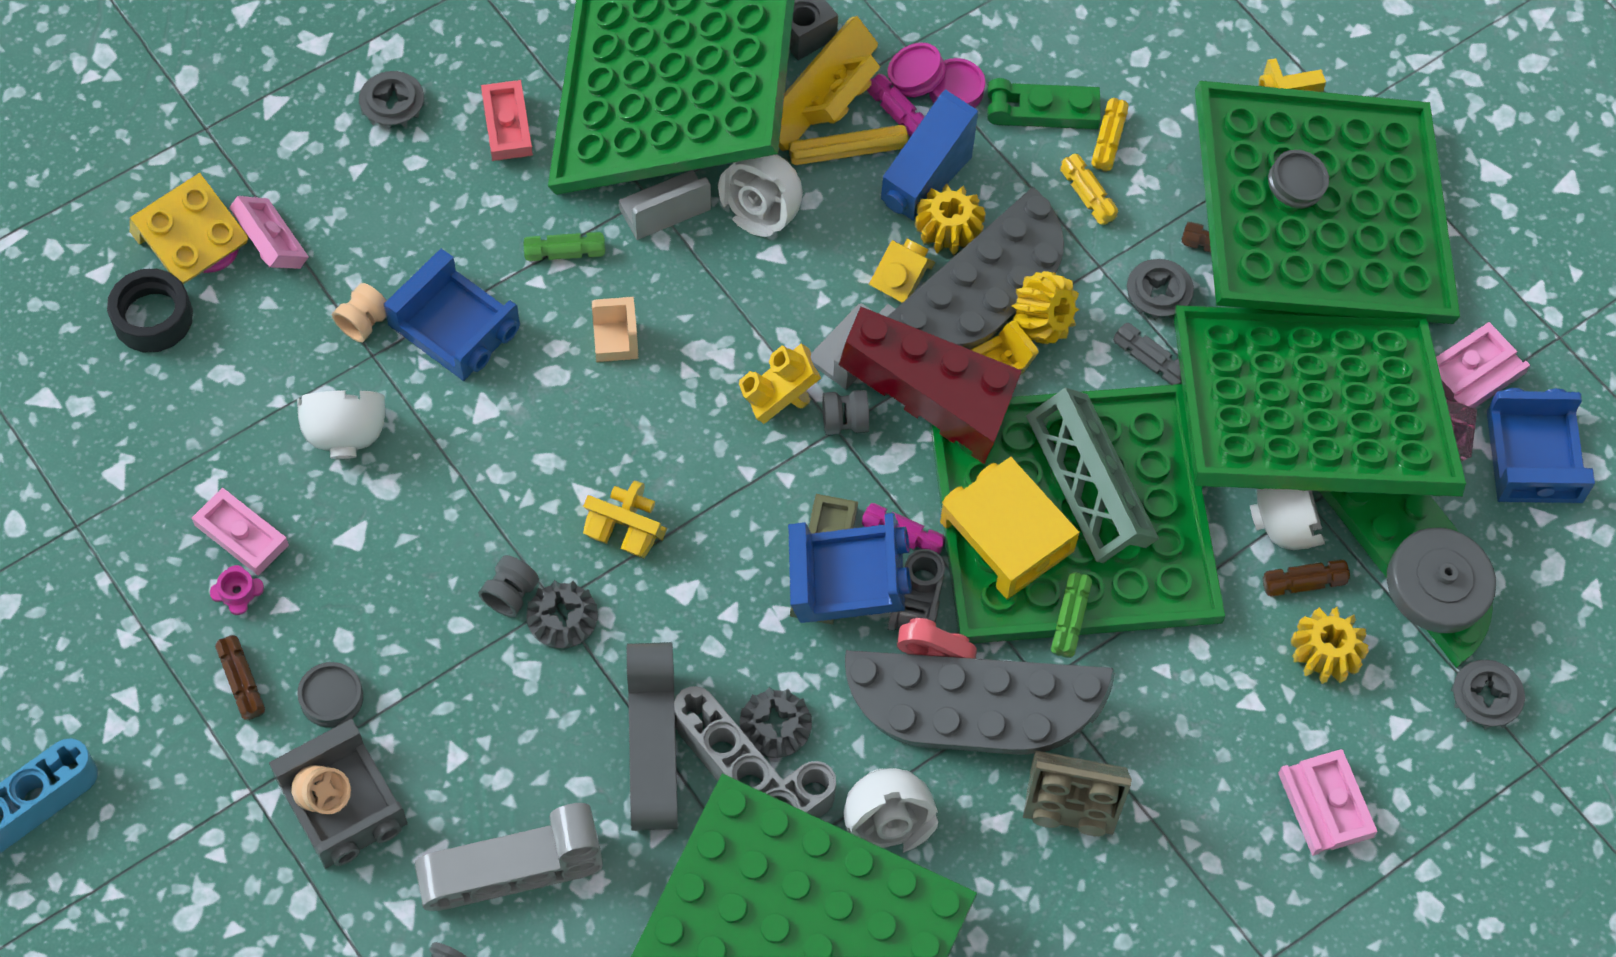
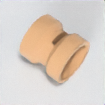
M360 283L352 291L351 300L347 304H340L332 313V319L347 336L357 342H364L373 332L372 326L386 318L384 303L387 300L372 286Z
M310 765L302 768L296 774L292 782L291 792L294 801L299 807L320 814H334L347 805L351 794L349 779L343 772L331 767Z

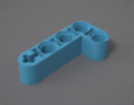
M72 738L63 739L53 744L0 782V816H3L0 823V853L95 784L98 777V768L82 742ZM75 763L77 767L70 770L68 766ZM54 776L57 782L52 784L49 779L50 777ZM35 788H43L37 798L29 801L24 800L29 791Z

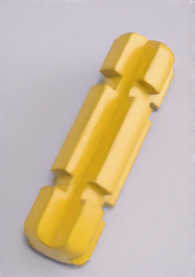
M1111 98L1107 102L1091 162L1095 169L1109 171L1113 168L1129 108L1125 100Z
M1072 154L1064 158L1061 162V172L1068 181L1073 180L1071 186L1089 210H1094L1091 214L1101 225H1105L1115 220L1118 213L1117 206L1111 198H1105L1107 192L1091 170H1085L1087 165L1081 156Z

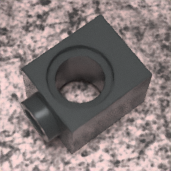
M794 0L789 51L798 61L827 45L837 33L838 14L826 0Z

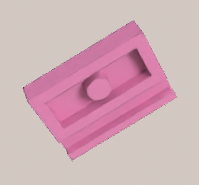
M1490 322L1436 357L1445 396L1450 402L1453 400L1461 408L1460 412L1463 416L1495 395L1496 392L1501 391L1526 374L1530 364L1527 361H1521L1516 355L1518 351Z
M1343 749L1300 761L1299 764L1290 767L1286 765L1280 768L1279 777L1312 856L1318 855L1321 851L1335 850L1375 837L1378 831Z

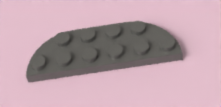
M1034 187L1029 189L887 317L969 350L992 339L1014 318L1016 309L1012 305L1017 302L1016 289L1023 288L1024 277L1033 276L1036 272L1042 273L1043 271L1056 273L1059 268L1064 251V238L1059 219L1050 202Z
M846 650L845 670L852 696L864 715L876 728L892 739L923 748L1015 755L1035 754V750L1041 752L1053 750L1070 742V738L1079 733L1090 722L1093 723L1110 696L1115 676L1114 669L1109 667Z

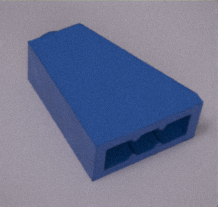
M946 89L940 94L883 176L881 200L885 202L889 209L898 214L902 213L914 221L916 216H918L917 205L921 199H927V193L932 188L940 192L945 184H948L964 167L973 154L978 110Z

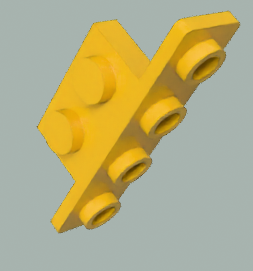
M858 16L848 19L785 92L779 148L782 151L789 150V143L797 141L810 125L826 122L832 124L842 119L849 111L847 106L850 102L870 87L872 83L870 79L880 68L871 55L878 47V42Z

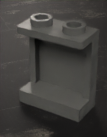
M352 718L269 762L279 787L325 869L334 864L341 866L349 863L359 855L361 849L376 841L377 843H384L391 840L400 833L401 827L408 824L404 809L400 802L394 798L366 749L361 734ZM317 765L335 768L343 772L349 779L351 794L347 805L334 814H320L299 807L293 799L291 790L292 782L302 768Z

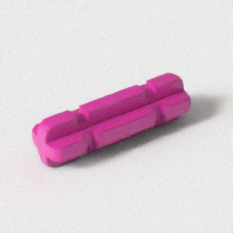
M876 75L870 79L872 83L867 92L876 101H882L879 105L899 125H905L907 133L911 137L925 116L921 112L915 113L917 108L896 87L891 88L893 83L885 75Z
M871 503L864 512L862 525L864 527L885 525L887 508ZM892 512L895 514L899 526L907 528L911 549L914 550L916 547L930 549L940 555L945 545L946 537L943 534L932 529L928 532L924 531L925 526Z

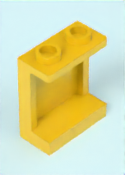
M1009 457L999 465L997 463L988 465L980 472L975 482L965 489L962 486L957 487L943 500L940 523L946 529L954 525L998 575L996 588L1006 599L1012 597L1075 551L1079 531L1012 457Z

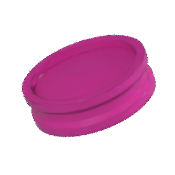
M914 43L904 47L894 55L888 66L890 81L906 97H918L931 92L941 83L946 72V65L940 52L929 43Z
M951 58L944 60L946 65L945 76L941 83L929 92L932 102L935 103L940 94L946 89L973 108H976L984 96L985 77L982 70L976 64L966 59Z

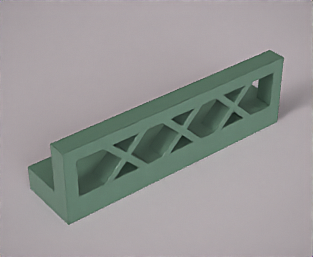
M1065 387L1026 415L1096 562L1104 563L1129 545L1147 548L1159 539L1088 394ZM1056 410H1059L1063 418L1058 437L1050 435L1043 422L1045 418ZM1067 445L1076 446L1081 455L1076 473L1067 471L1063 463ZM1085 481L1093 482L1098 490L1094 510L1085 508L1081 500ZM1103 517L1113 520L1120 535L1105 546L1099 537Z

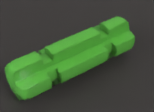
M602 232L586 233L587 237H580V233L547 235L546 240H541V236H529L524 238V256L527 261L543 260L542 256H548L549 260L582 258V253H588V257H599L605 255V238Z
M1073 572L1068 577L1051 647L1052 653L1057 656L1071 658L1075 655L1078 636L1092 584V579L1088 575Z

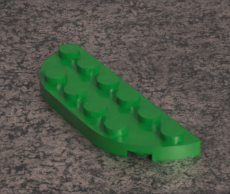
M1319 491L1386 578L1388 564L1393 553L1411 534L1422 529L1434 527L1447 528L1459 532L1431 495ZM1493 602L1488 611L1474 625L1465 630L1455 633H1437L1427 630L1456 668L1463 664L1484 640L1491 623Z

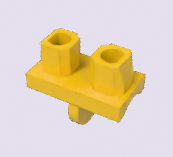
M802 343L793 350L785 346L779 347L771 354L768 361L771 368L763 375L750 371L739 380V386L744 398L751 404L756 419L763 424L790 403L800 409L810 403V397L806 390L819 381L821 376L812 363L810 349Z
M636 480L632 482L628 491L614 486L610 498L622 502V508L587 495L583 505L589 511L585 521L584 535L607 544L615 523L626 526L628 531L620 549L645 559L652 548L655 539L663 541L667 528L661 526L662 524L636 514L637 509L651 513L655 506V501L643 497L644 483Z

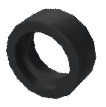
M157 268L137 270L125 275L118 281L108 296L107 313L118 339L131 349L146 353L160 352L171 348L187 335L192 325L193 308L182 281L170 272ZM149 294H162L173 299L175 309L172 315L164 322L152 327H138L127 322L125 313L129 306L137 299Z

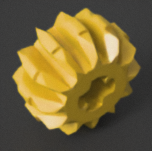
M946 183L942 193L931 188L927 193V199L920 200L917 205L918 216L915 219V227L918 232H921L923 245L935 243L934 249L936 253L945 247L949 248L954 256L958 252L959 246L966 247L984 230L983 223L985 222L986 214L984 207L979 206L977 194L966 196L964 185L958 191H951V188Z
M1047 271L1042 273L1036 272L1033 276L1024 277L1023 288L1016 289L1018 298L1017 302L1012 305L1016 309L1013 320L1030 336L1031 340H1035L1037 343L1049 344L1056 343L1058 339H1067L1068 327L1076 325L1074 315L1075 312L1080 310L1075 306L1079 293L1073 290L1072 280Z
M1337 606L1327 616L1319 607L1313 611L1311 618L1304 616V618L1300 619L1297 625L1298 631L1294 632L1291 638V646L1296 648L1293 654V662L1307 663L1303 670L1304 676H1308L1315 671L1320 673L1319 679L1321 684L1327 682L1330 675L1341 683L1346 680L1348 673L1355 675V673L1360 671L1363 665L1362 659L1366 658L1369 645L1363 642L1367 635L1366 628H1353L1356 621L1355 614L1348 616L1346 619L1340 618Z

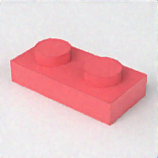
M521 80L481 85L492 161L533 156Z

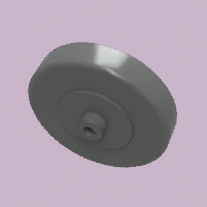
M1434 527L1422 529L1411 534L1395 550L1387 568V586L1394 604L1408 620L1432 632L1455 633L1471 627L1488 611L1496 593V575L1487 554L1475 541L1455 530Z

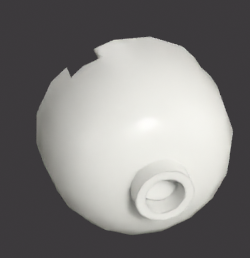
M778 155L734 162L721 174L718 184L719 197L723 207L725 208L729 204L731 210L736 214L732 220L750 234L762 237L771 236L776 231H781L793 220L799 211L803 195L802 184L796 170Z
M346 390L305 394L302 395V399H297L300 430L306 441L315 448L330 451L331 459L356 458V450L369 447L378 439L384 426L385 396L378 392L360 391L359 399L356 395H346Z
M1257 489L1258 503L1250 505L1257 531L1265 529L1273 543L1281 548L1290 550L1308 549L1325 544L1322 534L1314 535L1313 530L1322 529L1311 490Z
M887 768L870 772L852 787L846 800L844 819L849 833L883 849L903 843V852H906L925 842L937 829L938 820L936 813L938 811L925 782L910 771Z

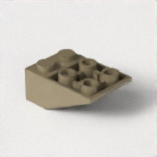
M1035 750L1023 818L1033 819L1032 821L1035 824L1047 828H1055L1060 825L1078 828L1079 832L1089 836H1103L1105 833L1113 835L1128 795L1132 778L1126 767Z

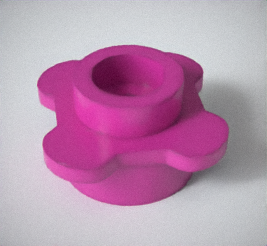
M234 565L220 574L217 584H214L210 589V596L213 601L223 602L229 606L232 614L242 615L248 610L250 601L255 596H260L263 593L264 585L260 579H252L249 572L242 566ZM236 587H240L241 591L239 593H234L233 589Z

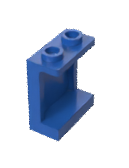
M442 248L384 303L388 326L462 381H465L474 371L482 370L488 363L491 354L500 344H506L513 339L520 325L518 306L514 302L509 300L505 305L501 304L457 272L454 257Z
M1509 388L1496 392L1486 412L1498 502L1583 503L1595 484L1593 468H1584L1576 415L1577 409L1582 402L1580 392H1566L1563 389H1550L1545 392L1524 391L1520 388Z
M894 513L885 514V525L811 534L806 522L788 524L790 605L800 623L905 611V594H911L912 584L909 568L903 567V554L910 552V543L907 528L899 526Z

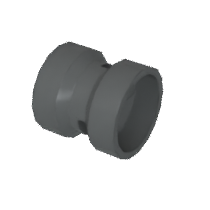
M866 390L852 391L850 395L840 396L837 392H825L822 394L825 435H838L842 430L849 429L854 433L869 432V408ZM842 403H844L845 422H843Z
M504 555L495 566V576L483 584L478 594L481 600L494 611L507 617H515L523 606V596L525 593L533 591L539 582V576L525 562L515 557Z

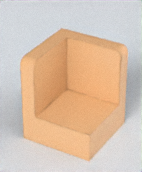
M634 297L593 300L591 303L596 362L639 359Z

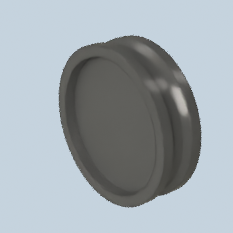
M1289 150L1282 153L1270 168L1268 183L1274 196L1285 205L1293 208H1308L1315 205L1326 192L1329 185V175L1325 165L1315 155L1303 150Z
M326 662L314 666L302 677L298 686V700L308 720L318 726L331 728L351 718L353 719L358 714L363 703V689L357 674L350 667L337 662Z

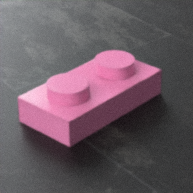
M237 196L229 208L238 220L241 228L260 252L261 259L269 267L301 269L309 256L268 198Z
M224 488L220 489L192 517L193 523L198 529L258 576L289 546L287 538Z

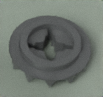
M400 71L379 73L371 77L361 88L359 104L362 115H366L372 125L377 123L383 124L388 130L391 125L396 124L406 127L408 120L419 118L420 109L425 105L423 89L420 83L407 73ZM395 91L398 102H395L392 109H388L386 102L389 101L390 96Z
M1151 259L1140 263L1131 271L1126 285L1128 302H1133L1137 306L1139 314L1146 312L1151 314L1154 320L1161 316H1169L1173 319L1176 305L1188 306L1194 293L1193 282L1187 271L1177 263L1165 259ZM1169 282L1166 295L1160 294L1157 297H1151L1153 287L1159 288Z
M554 580L550 586L543 589L538 588L536 595L532 598L531 602H528V627L538 641L549 647L569 648L576 646L592 634L597 624V604L592 598L589 589L584 590L577 586L574 581L568 584L559 583ZM557 601H561L565 605L566 610L574 609V611L568 613L567 627L564 628L562 621H559L557 615H549L556 612Z
M1477 660L1465 665L1458 672L1451 689L1455 698V708H1459L1465 714L1467 722L1474 721L1483 725L1484 730L1491 726H1501L1504 728L1518 717L1525 703V691L1519 677L1506 665L1493 660ZM1487 681H1489L1488 687L1490 688L1491 695L1498 697L1493 700L1489 708H1486L1484 697L1476 695V693L1481 692Z
M769 687L763 693L758 695L752 694L749 702L741 710L740 729L763 756L781 758L792 755L805 745L810 736L812 716L806 707L804 699H799L789 689L780 691ZM771 708H775V712H778L780 718H788L787 721L782 722L780 737H777V733L773 730L771 724L763 723L769 720Z

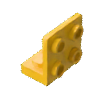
M201 173L196 174L130 217L129 232L140 245L146 241L168 272L182 281L183 285L248 242L247 234Z

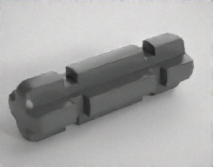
M1125 323L1118 329L1113 338L1115 344L1125 351L1128 348L1132 350L1130 355L1157 375L1159 372L1163 373L1162 379L1170 385L1182 383L1178 358L1173 361L1171 353L1145 335L1143 338L1139 336L1141 331L1130 323Z

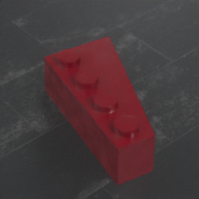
M861 306L846 339L838 364L883 396L889 394L905 405L904 410L918 419L921 416L939 428V434L952 443L958 441L973 452L971 456L985 464L995 442L1022 372L1020 369Z

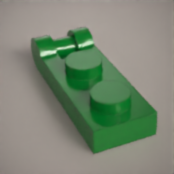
M995 78L988 83V98L991 100V104L987 108V118L992 124L1099 129L1100 87L1011 83L1004 78ZM1008 102L1018 103V107L1011 106Z

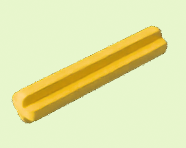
M896 125L792 141L789 143V156L793 165H801L902 149L909 140L908 133L904 125Z

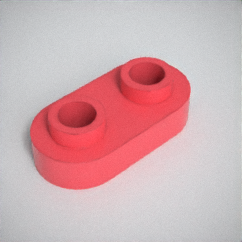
M914 618L899 628L897 647L906 654L976 659L977 648L969 642L968 637L961 634L948 633L937 628L936 623L932 620Z

